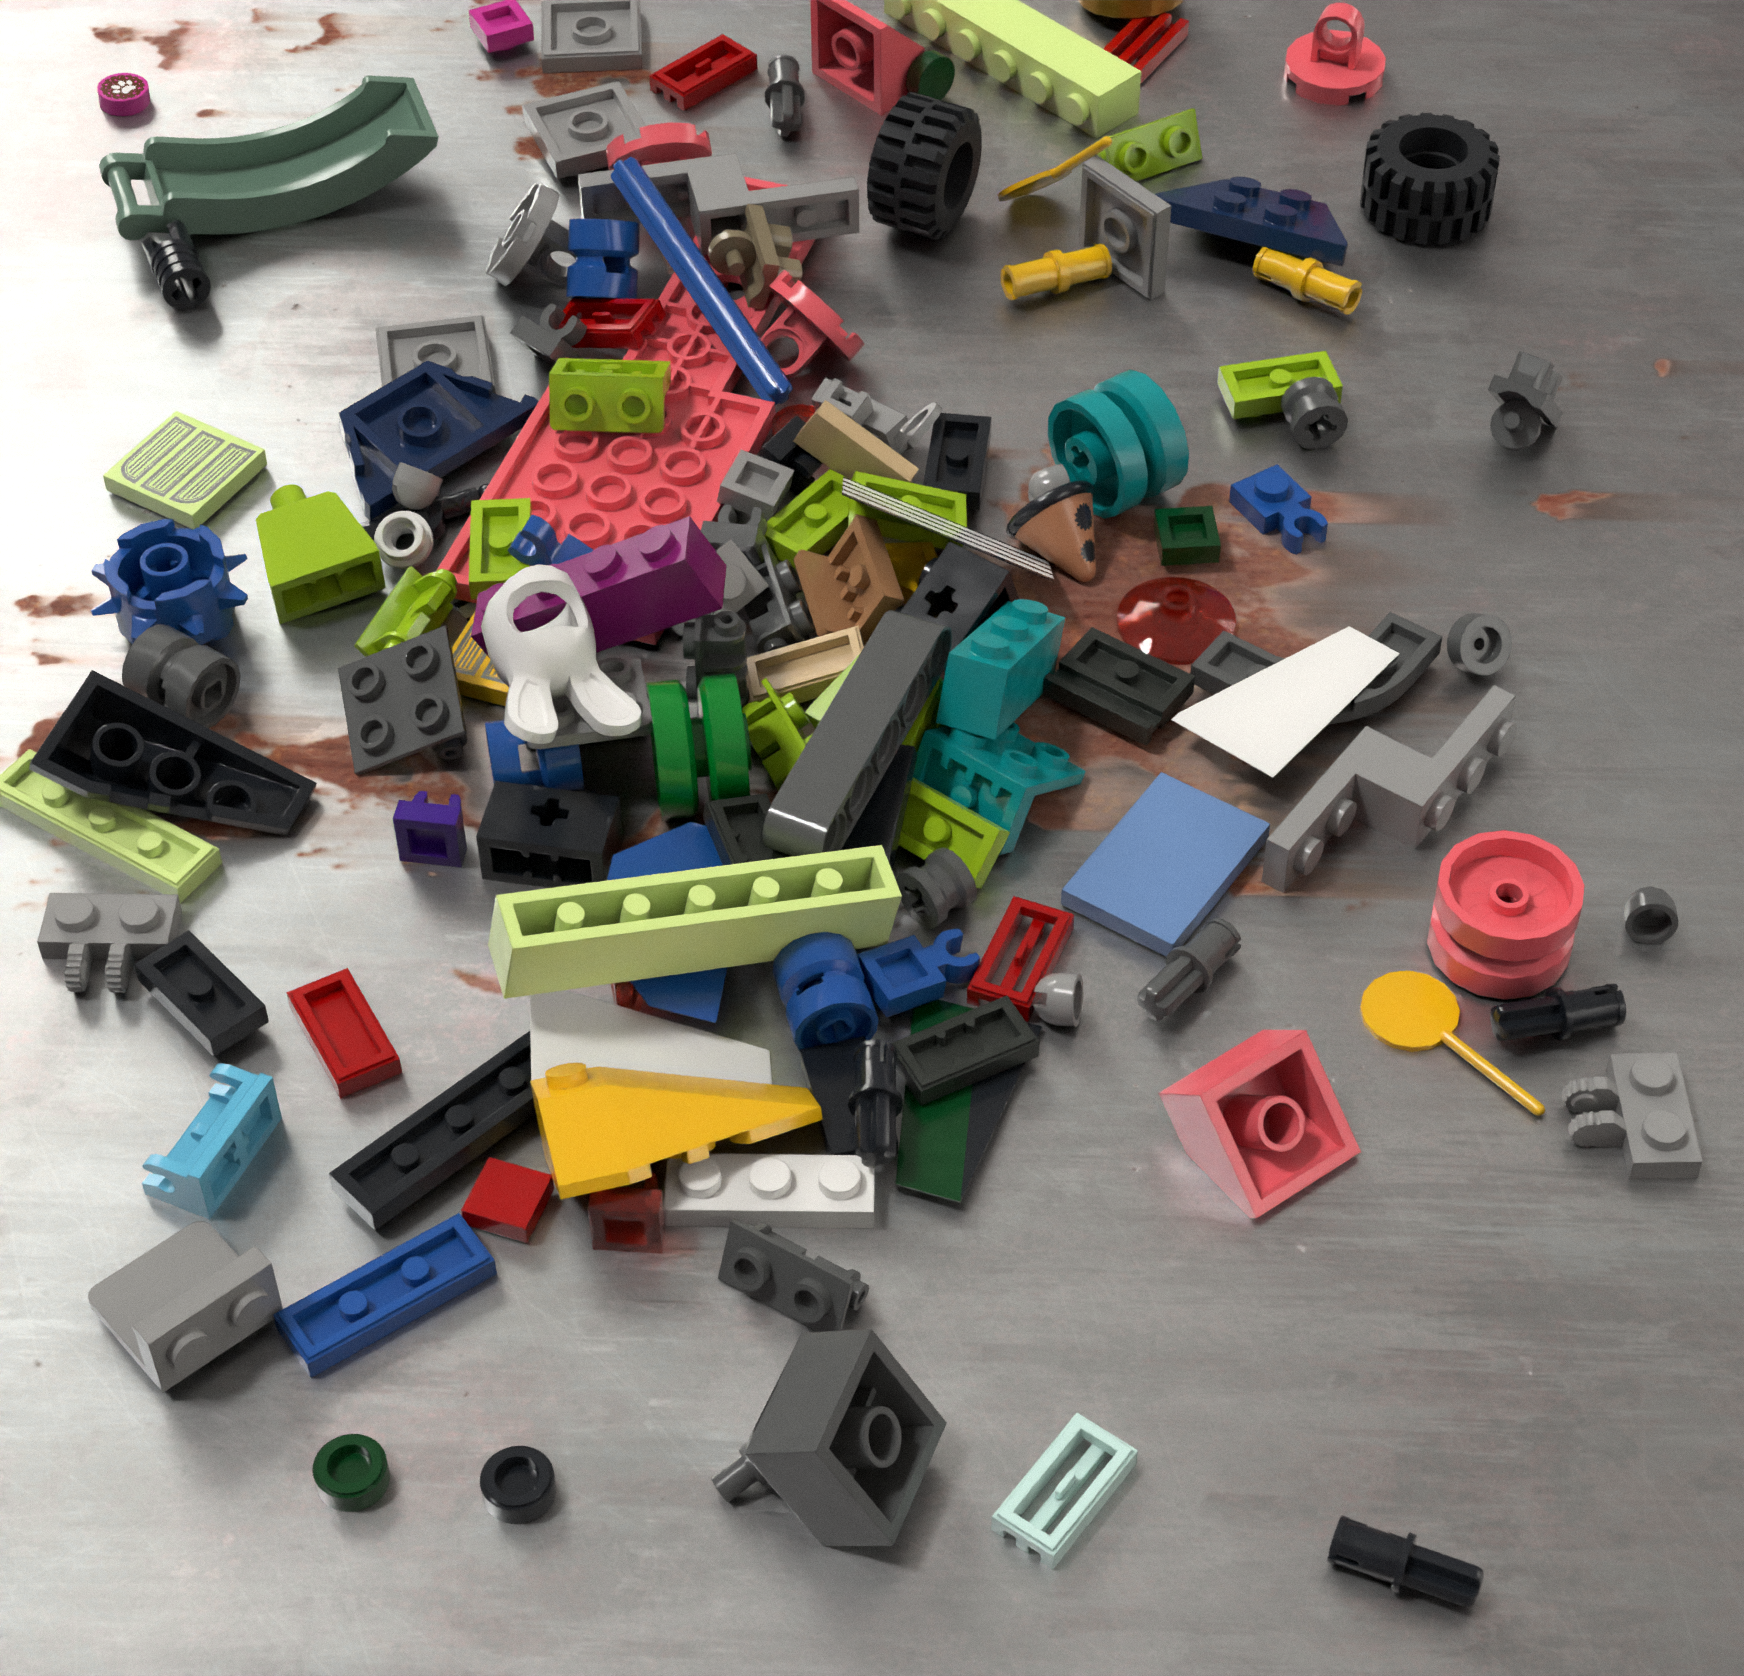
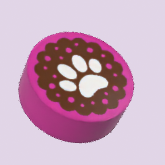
M113 74L102 79L97 86L100 108L110 115H135L143 111L150 103L148 82L137 74Z

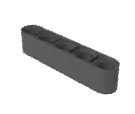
M889 610L883 615L774 798L767 812L763 827V844L766 848L792 856L839 851L842 849L943 673L952 645V631L950 627L893 610Z

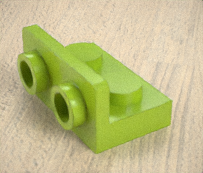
M558 358L549 373L550 427L553 430L661 433L665 426L664 397L671 384V361Z

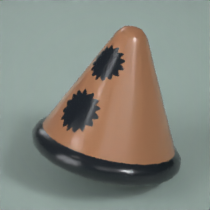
M1085 480L1073 481L1058 486L1035 498L1010 519L1006 527L1007 535L1011 539L1020 541L1078 581L1088 582L1092 580L1096 574L1093 496L1095 490L1093 484Z

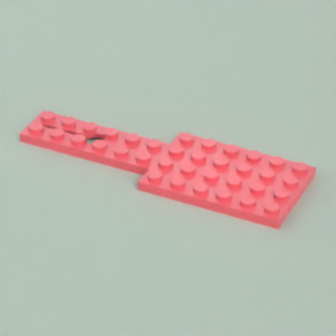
M744 177L748 191L788 186ZM695 235L693 242L700 251L699 244ZM815 239L792 242V249L788 258L800 260L802 265ZM703 255L725 288L728 282L742 285L739 275H725L717 272L711 265L709 255ZM674 272L658 298L666 316L661 322L652 321L656 329L651 335H642L645 343L641 348L628 349L623 360L671 361V384L664 397L665 426L661 433L553 430L550 427L548 385L479 500L530 498L532 515L544 519L552 526L560 544L568 534H571L593 550L602 545H612L645 533L654 526L666 525L688 516L692 518L701 530L703 521L718 522L719 512L724 504L717 502L720 484L740 450L742 449L755 455L758 454L776 420L775 402L731 393L742 374V370ZM769 294L764 309L748 307L745 295L734 300L761 339L781 301L774 294ZM470 514L438 569L448 570L456 577L457 594L455 599L477 604V599H471L469 589ZM664 629L635 639V641L656 645Z

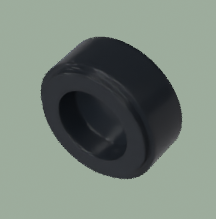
M528 1446L504 1448L493 1454L482 1468L480 1488L483 1503L487 1511L502 1522L524 1524L534 1521L544 1515L554 1502L556 1482L553 1466L547 1456L535 1448Z

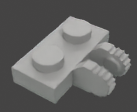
M49 893L37 941L42 959H66L64 975L69 992H84L88 985L93 961L107 960L105 980L108 991L125 992L127 986H129L128 982L131 977L134 960L145 958L177 937L182 914L178 895Z
M1678 1052L1610 1054L1606 1068L1607 1077L1576 1078L1574 1081L1570 1080L1567 1085H1564V1089H1561L1564 1107H1567L1568 1111L1572 1110L1573 1113L1580 1112L1581 1114L1576 1115L1574 1119H1571V1123H1568L1571 1141H1574V1145L1578 1144L1580 1147L1587 1146V1148L1590 1146H1595V1148L1622 1147L1629 1179L1698 1178L1703 1161Z

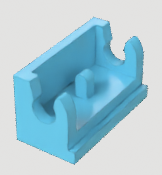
M224 1063L217 1064L209 1076L220 1083H226L231 1086L215 1083L208 1092L210 1098L167 1157L151 1154L142 1166L145 1170L151 1172L142 1182L145 1195L209 1220L282 1119L272 1076L264 1073L256 1075Z

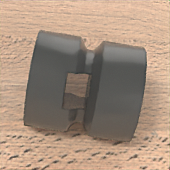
M163 624L152 626L137 637L128 650L122 668V682L125 687L207 728L215 726L226 716L238 694L241 678L239 667L231 658L208 646L199 645L188 635L169 625Z

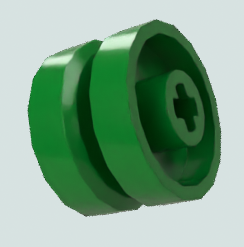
M735 674L706 676L701 679L697 689L699 717L690 718L687 692L679 680L646 683L647 698H649L653 725L650 738L661 821L694 817L699 806L698 777L706 778L709 801L750 796L749 771L752 770L750 738L746 714L742 713Z

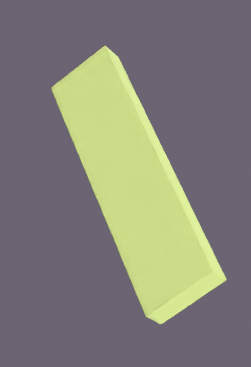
M28 749L0 774V807L162 894L178 895L180 904L222 864L219 848L145 809L85 798L30 770V762L37 753L31 749Z

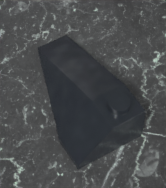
M93 670L79 688L29 765L30 770L85 798L285 836L290 832L317 785L316 782Z

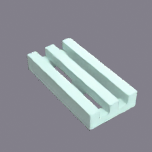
M1076 1413L993 1514L991 1530L1003 1538L1009 1533L1016 1538V1546L1026 1553L1034 1549L1041 1554L1040 1562L1053 1570L1135 1467L1138 1450L1079 1413ZM1086 1439L1091 1442L1092 1445L1057 1485L1055 1491L1029 1522L1023 1519L1021 1515L1081 1441ZM1108 1454L1113 1456L1052 1534L1048 1535L1045 1533Z

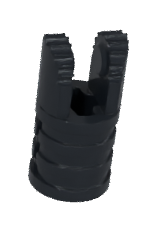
M174 220L167 225L172 239L158 244L151 237H148L141 243L165 301L176 309L185 310L202 304L210 293L211 284L185 224L180 220Z

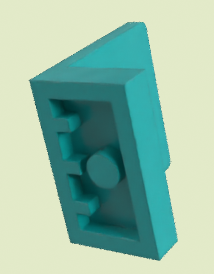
M1014 722L995 740L949 726L925 730L917 752L918 756L913 777L1009 831L1010 834L999 855L1013 852L1034 796L1081 784L1086 773L1085 770L1068 761L1070 756L1063 749L1045 742L1035 743L1019 734L1020 728Z

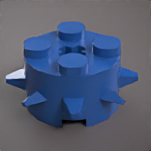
M162 519L143 523L123 533L117 539L119 549L110 557V560L105 559L104 563L96 564L91 570L92 575L106 584L110 591L109 598L90 610L92 616L115 613L119 632L131 644L146 629L157 624L169 625L193 638L199 645H204L211 640L223 639L229 635L234 626L232 616L235 607L245 605L248 600V595L232 584L229 578V572L248 559L246 554L225 556L220 538L208 527L201 524L200 528L197 527L192 530L188 528H175L174 519Z

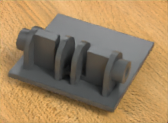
M722 611L717 615L709 613L696 618L695 622H684L683 657L684 659L695 660V666H687L686 672L688 703H697L698 705L697 689L703 677L735 674L741 708L743 709L748 703V666L746 663L747 651L745 649L746 626L735 612Z
M442 626L338 668L354 772L357 776L428 748L438 751L439 757L446 760L458 758L463 754V747L467 744L468 739L447 626Z

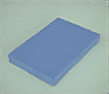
M1161 772L1063 887L1061 905L1163 956H1167L1175 947L1183 946L1265 844L1269 837L1270 823Z

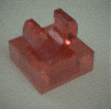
M651 1173V1178L645 1179L643 1189L616 1187L590 1194L588 1213L593 1250L663 1253L666 1232L662 1190H658V1180L655 1173Z

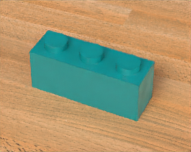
M1028 599L1008 601L949 652L936 723L995 740L1043 694L1044 677L1048 673H1055L1066 617L1049 613L1048 607L1037 601Z

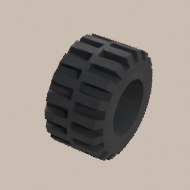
M910 92L906 96L903 95L897 101L880 128L869 163L867 200L869 213L875 222L935 240L944 238L953 229L970 200L980 166L982 152L981 125L979 116L973 109Z
M1420 113V115L1415 116L1407 114L1399 116V120H1388L1383 123L1381 129H1375L1370 135V141L1367 142L1360 206L1364 209V215L1367 220L1376 222L1375 227L1383 233L1390 232L1394 234L1393 237L1402 241L1406 239L1415 241V244L1427 245V242H1436L1438 245L1449 244L1452 239L1461 241L1469 238L1470 232H1479L1484 227V222L1488 221L1491 215L1500 162L1499 148L1496 142L1489 140L1490 135L1483 129L1474 128V123L1467 120H1458L1454 118L1455 116L1446 114L1442 116L1433 115L1432 113Z

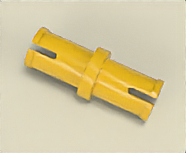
M1101 243L1093 247L1062 253L1061 250L1057 249L1047 251L1041 259L1003 266L1004 269H1001L1000 273L1002 289L1009 300H1016L1019 297L1048 290L1053 294L1063 293L1069 290L1070 285L1099 278H1108L1112 273V259L1107 247Z
M1263 247L1254 260L1252 271L1255 272L1253 274L1255 278L1290 290L1292 297L1302 302L1312 299L1337 309L1345 315H1349L1356 309L1361 299V282L1324 269L1322 262L1313 258H1306L1303 261L1278 250Z

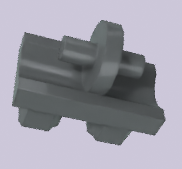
M1521 351L1517 355L1508 379L1494 374L1488 388L1490 394L1501 405L1496 409L1491 418L1490 428L1492 436L1499 445L1513 451L1527 449L1535 443L1542 427L1540 417L1547 425L1557 428L1563 414L1554 402L1563 377L1561 374L1553 371L1554 365L1550 361Z

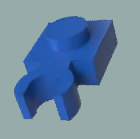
M1276 464L1231 484L1229 502L1263 535L1277 529L1282 534V545L1289 552L1295 555L1302 552V533L1313 536L1319 543L1326 541L1328 526L1326 518L1321 513L1310 509L1312 497L1279 465Z
M950 929L941 932L935 938L933 945L924 948L916 936L912 935L857 954L864 974V983L871 997L886 1018L943 998L946 982L961 984L972 980L979 966L980 956L977 953H972L965 957L953 956L961 950L963 933L960 929Z

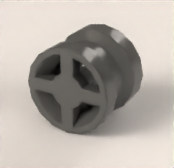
M1320 377L1304 378L1295 382L1284 393L1281 400V408L1286 420L1291 423L1290 429L1297 444L1303 448L1320 449L1335 443L1342 437L1347 429L1348 419L1342 405L1338 403V396L1331 382Z
M947 848L936 849L927 856L924 866L921 868L909 867L899 873L896 878L902 895L901 901L905 909L914 920L928 929L935 928L943 923L948 917V911L952 908L964 909L977 898V888L971 872L962 859Z

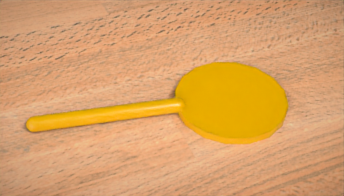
M1105 136L1059 166L1007 187L997 194L999 201L1016 199L1060 181L1071 174L1072 169L1111 146L1112 139L1109 136Z
M1406 970L1389 972L1378 977L1364 990L1360 1014L1364 1026L1375 1039L1391 1048L1410 1052L1431 1050L1444 1043L1534 1115L1542 1116L1545 1113V1106L1453 1034L1457 1029L1460 1009L1455 995L1443 982L1428 974Z

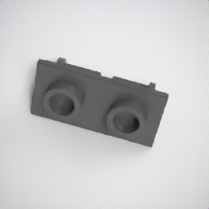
M766 543L760 545L765 562L758 566H753L769 586L744 606L746 614L751 619L749 623L759 654L809 640V635L816 632L808 608L796 596V594L803 591L796 570L788 559L779 563Z
M736 1219L730 1222L718 1279L818 1332L842 1331L848 1307L858 1310L864 1303L869 1291V1285L860 1281V1272L854 1269L846 1270L821 1256H817L814 1260L807 1257V1249L774 1233L771 1226L762 1222L754 1226L750 1223L744 1224Z

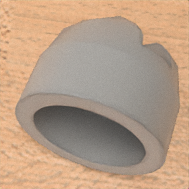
M399 462L393 477L392 491L395 499L402 506L419 510L431 505L438 494L443 479Z
M1062 464L1046 467L1034 473L1028 484L1030 502L1042 494L1070 482L1067 471Z
M1052 973L1043 977L1034 989V992L1047 994L1046 1003L1033 1004L1039 1017L1047 1023L1057 1026L1077 1027L1083 1008V980L1081 974Z

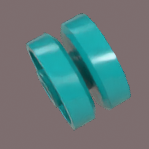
M1132 369L1119 373L1096 384L1093 390L1088 389L1054 404L1048 416L1047 436L1055 465L1062 464L1065 467L1070 482L1085 480L1093 484L1095 490L1093 514L1104 519L1117 516L1139 505L1143 498L1159 495L1181 484L1188 472L1189 449L1185 429L1178 413L1163 389L1144 373Z

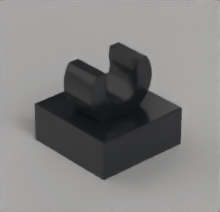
M796 415L762 446L759 456L793 469L794 474L789 490L799 495L815 481L812 475L823 463L793 442L806 424L805 421Z

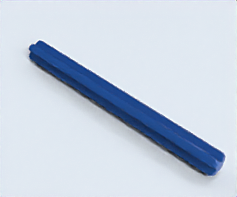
M632 157L624 161L618 160L613 165L612 181L762 400L775 402V405L779 403L784 404L789 399V394L793 389L781 368L638 160Z

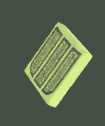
M175 411L103 475L107 491L169 519H174V521L194 530L197 527L199 528L200 524L202 525L267 465L265 449Z

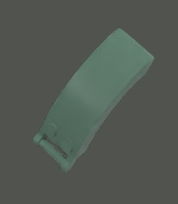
M367 75L363 78L362 84L352 93L328 108L297 122L259 133L234 137H150L145 141L143 154L110 153L101 159L99 170L102 180L111 188L118 211L115 216L116 226L121 237L126 240H139L145 237L148 232L170 233L167 225L174 220H180L184 223L189 235L239 234L301 223L357 202L388 185L423 160L437 146L439 136L414 78ZM131 180H143L151 205H138Z

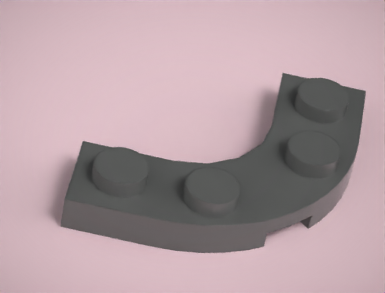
M1389 612L1368 637L1400 654L1329 724L1347 722L1376 714L1399 699L1440 654L1443 636ZM1223 631L1191 665L1190 674L1195 676L1194 685L1212 694H1216L1285 658L1275 656Z

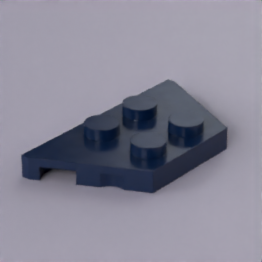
M1232 177L1230 180L1223 179L1155 193L1156 196L1171 205L1170 223L1306 258H1313L1338 266L1344 265L1348 246L1344 235L1327 204L1311 200L1312 196L1307 192L1296 189H1284L1277 192L1261 188V183L1255 179Z
M427 360L340 411L339 429L364 515L371 521L399 504L392 491L393 477L399 462L441 478L522 429L539 401L535 397L526 394L521 402L493 393V383L474 376L458 375L451 368Z

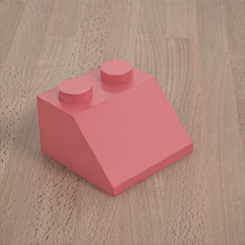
M810 0L812 73L879 115L890 111L903 95L906 96L908 94L906 88L908 70L912 62L921 53L925 52V48L847 0Z
M1261 1030L1158 1093L1186 1154L1249 1218L1257 1219L1361 1152L1306 1030Z

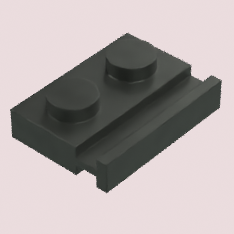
M1091 627L1059 661V669L1054 674L1048 673L1044 677L1043 695L1147 746L1151 741L1152 733L1157 728L1162 729L1193 694L1195 676Z

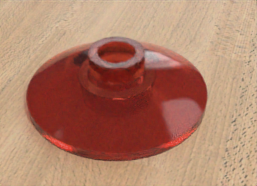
M1161 577L1143 582L1135 586L1123 597L1117 610V628L1123 641L1171 665L1193 664L1223 631L1232 635L1235 633L1236 615L1229 600L1214 587L1191 578Z

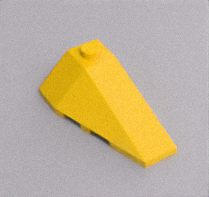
M566 1063L552 1067L545 1072V1078L530 1081L544 1157L560 1199L625 1186L651 1178L650 1163L665 1158L682 1159V1162L687 1164L710 1158L709 1151L716 1146V1141L728 1137L733 1143L751 1144L823 1120L821 1106L810 1090L804 1087L599 1066L586 1068V1065L583 1063Z

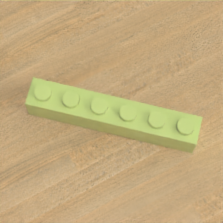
M884 0V13L1095 139L1139 114L1141 71L1019 0Z
M882 845L499 894L495 897L488 947L503 997L506 999L774 961L781 949L793 940L813 933L830 932L841 934L851 940L855 949L883 946L888 943L902 895Z

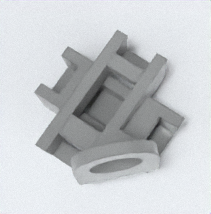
M825 378L811 399L815 412L825 400L830 402L900 455L914 448L942 412V408L936 402H932L912 417L900 431V428L908 421L907 415L871 399L869 394L864 391L858 393L843 386L842 381L836 378L833 381Z

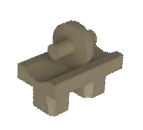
M747 203L744 211L747 224L744 231L724 230L711 241L708 255L712 267L717 272L725 275L740 276L748 307L764 309L769 294H773L768 286L783 270H786L796 283L798 280L801 281L803 270L800 260L788 258L793 241L790 227L768 223L763 206Z

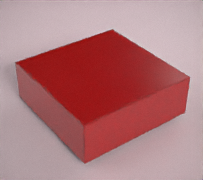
M489 1157L461 1209V1215L470 1227L528 1243L554 1191L553 1178L551 1174Z

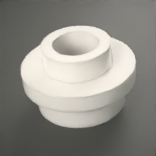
M398 511L388 515L380 522L375 531L374 542L379 550L380 558L387 565L396 569H408L410 566L416 567L429 556L433 547V533L429 524L419 514L411 511ZM401 535H414V542L410 548L405 550L396 548V541Z

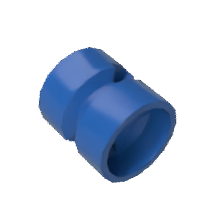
M570 219L568 250L576 256V262L567 267L566 297L637 299L638 270L630 265V259L639 254L640 224L610 219Z
M504 720L485 722L493 783L501 781L571 791L584 790L579 744L536 749L539 769L522 771L518 745L527 744V741L511 734L504 725Z
M813 933L795 939L781 949L774 959L772 972L780 998L786 1008V1017L794 1043L799 1052L803 1048L865 1036L866 1040H871L877 1032L879 1020L870 992L864 983V974L851 940L836 933Z

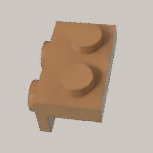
M856 514L829 556L801 549L793 559L818 636L858 625L864 645H866L883 615L889 610L895 611L905 601L878 522L875 519Z

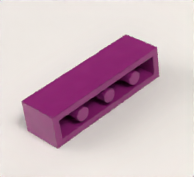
M690 516L666 525L654 526L645 533L612 545H602L590 553L568 561L550 564V566L568 573L581 596L594 628L596 653L715 612L723 607L727 565ZM504 583L495 584L487 590L478 593L471 637L488 657L481 629L482 620L489 600ZM546 592L529 596L514 609V624L520 632L539 628L555 619L563 611L567 602L556 594Z

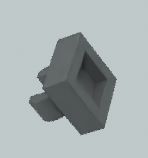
M553 303L543 310L540 316V325L522 315L510 332L534 356L552 366L555 365L558 358L584 359L571 346L581 341L586 333L587 326L576 316L572 315L563 328L558 329L566 314Z
M726 504L719 512L718 522L703 521L701 532L715 550H718L728 540L732 539L750 563L757 566L765 562L760 545L766 543L772 551L764 536L767 531V520L760 507H753L751 518L747 524H736L738 516L732 505Z

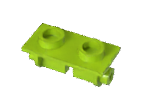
M1191 108L1109 136L1112 139L1111 146L1096 154L1136 182L1201 160L1203 157L1195 109Z
M413 566L408 567L354 647L367 657L439 628L454 607L450 602L453 601L457 594L456 577L445 569H438L436 572H430L422 576Z
M765 678L761 682L767 690L769 697L761 702L754 701L747 704L742 709V713L746 714L750 742L761 759H764L781 747L779 751L762 761L776 785L777 791H779L812 734L806 738L802 731V728L808 725L810 720L793 694L789 692L780 697L768 679Z

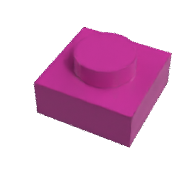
M504 0L468 10L470 28L488 53L510 50L516 45L534 40L533 23L516 0Z

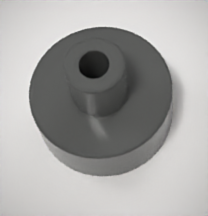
M1469 613L1462 616L1453 624L1447 638V652L1453 665L1463 672L1477 675H1490L1499 671L1507 662L1512 648L1511 633L1505 622L1496 616Z

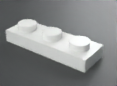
M709 1154L710 1158L692 1164L682 1162V1159L667 1158L664 1199L665 1226L729 1227L730 1222L736 1219L744 1224L750 1223L754 1226L763 1222L771 1227L874 1228L875 1168L864 1166L861 1163V1157L857 1155Z

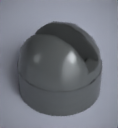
M1649 886L1640 888L1629 895L1624 906L1623 916L1626 932L1633 940L1643 944H1657L1668 940L1674 935L1678 928L1676 905L1663 889Z

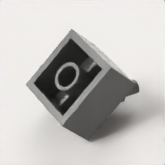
M872 1329L801 1333L748 1442L738 1449L741 1456L711 1477V1480L727 1502L757 1481L762 1485L769 1483L822 1546H894L947 1422Z

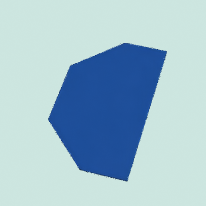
M689 822L614 854L607 880L723 865L707 826ZM727 967L630 982L650 1007L716 1023Z

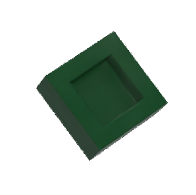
M1213 506L1154 509L1153 528L1161 566L1219 563L1221 543Z

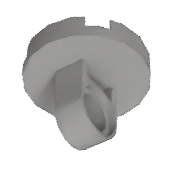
M536 183L522 198L509 218L512 224L504 239L498 238L487 261L485 273L493 277L495 281L506 286L525 267L550 283L558 286H567V266L557 264L550 256L552 252L564 251L576 260V256L568 250L569 230L552 220L560 196L557 191L542 183Z

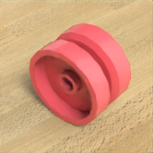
M1507 830L1478 833L1454 845L1441 862L1431 914L1427 945L1434 964L1453 983L1476 995L1508 1000L1534 996L1555 985L1569 965L1574 933L1578 927L1583 905L1585 885L1576 864L1557 846L1532 834Z

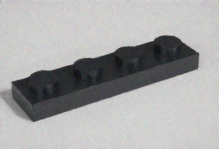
M530 1031L331 1171L329 1177L332 1190L374 1230H377L534 1116L536 1109L530 1083Z

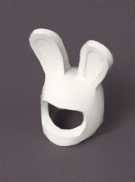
M537 564L526 567L510 577L489 600L481 625L493 668L501 681L509 687L504 725L510 733L521 740L535 744L551 743L558 730V719L552 699L564 695L569 698L580 716L599 734L622 736L637 730L643 721L641 709L630 696L616 686L599 669L596 661V643L591 618L568 573L550 565ZM546 592L556 594L567 602L563 611L555 619L539 628L520 632L514 624V609L529 596Z

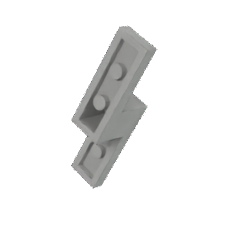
M737 153L642 166L677 218L690 216L702 255L708 254L711 241L724 230L744 231L747 224L744 212L747 203L763 206L768 223L789 226L793 237L792 242L859 233V188L854 176L748 191ZM614 170L578 174L582 219H610L641 223L612 181L611 173Z
M1494 685L1432 758L1365 726L1267 838L1261 882L1284 893L1300 873L1308 875L1312 872L1322 855L1324 845L1333 835L1342 836L1349 828L1353 819L1416 849L1431 829L1439 832L1445 826L1452 814L1455 801L1461 793L1471 794L1475 790L1485 772L1486 763L1493 755L1501 757L1508 750L1517 730V724L1511 721L1516 695Z

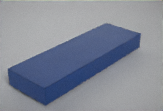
M460 1213L273 1314L276 1329L309 1377L312 1378L497 1274L494 1258Z

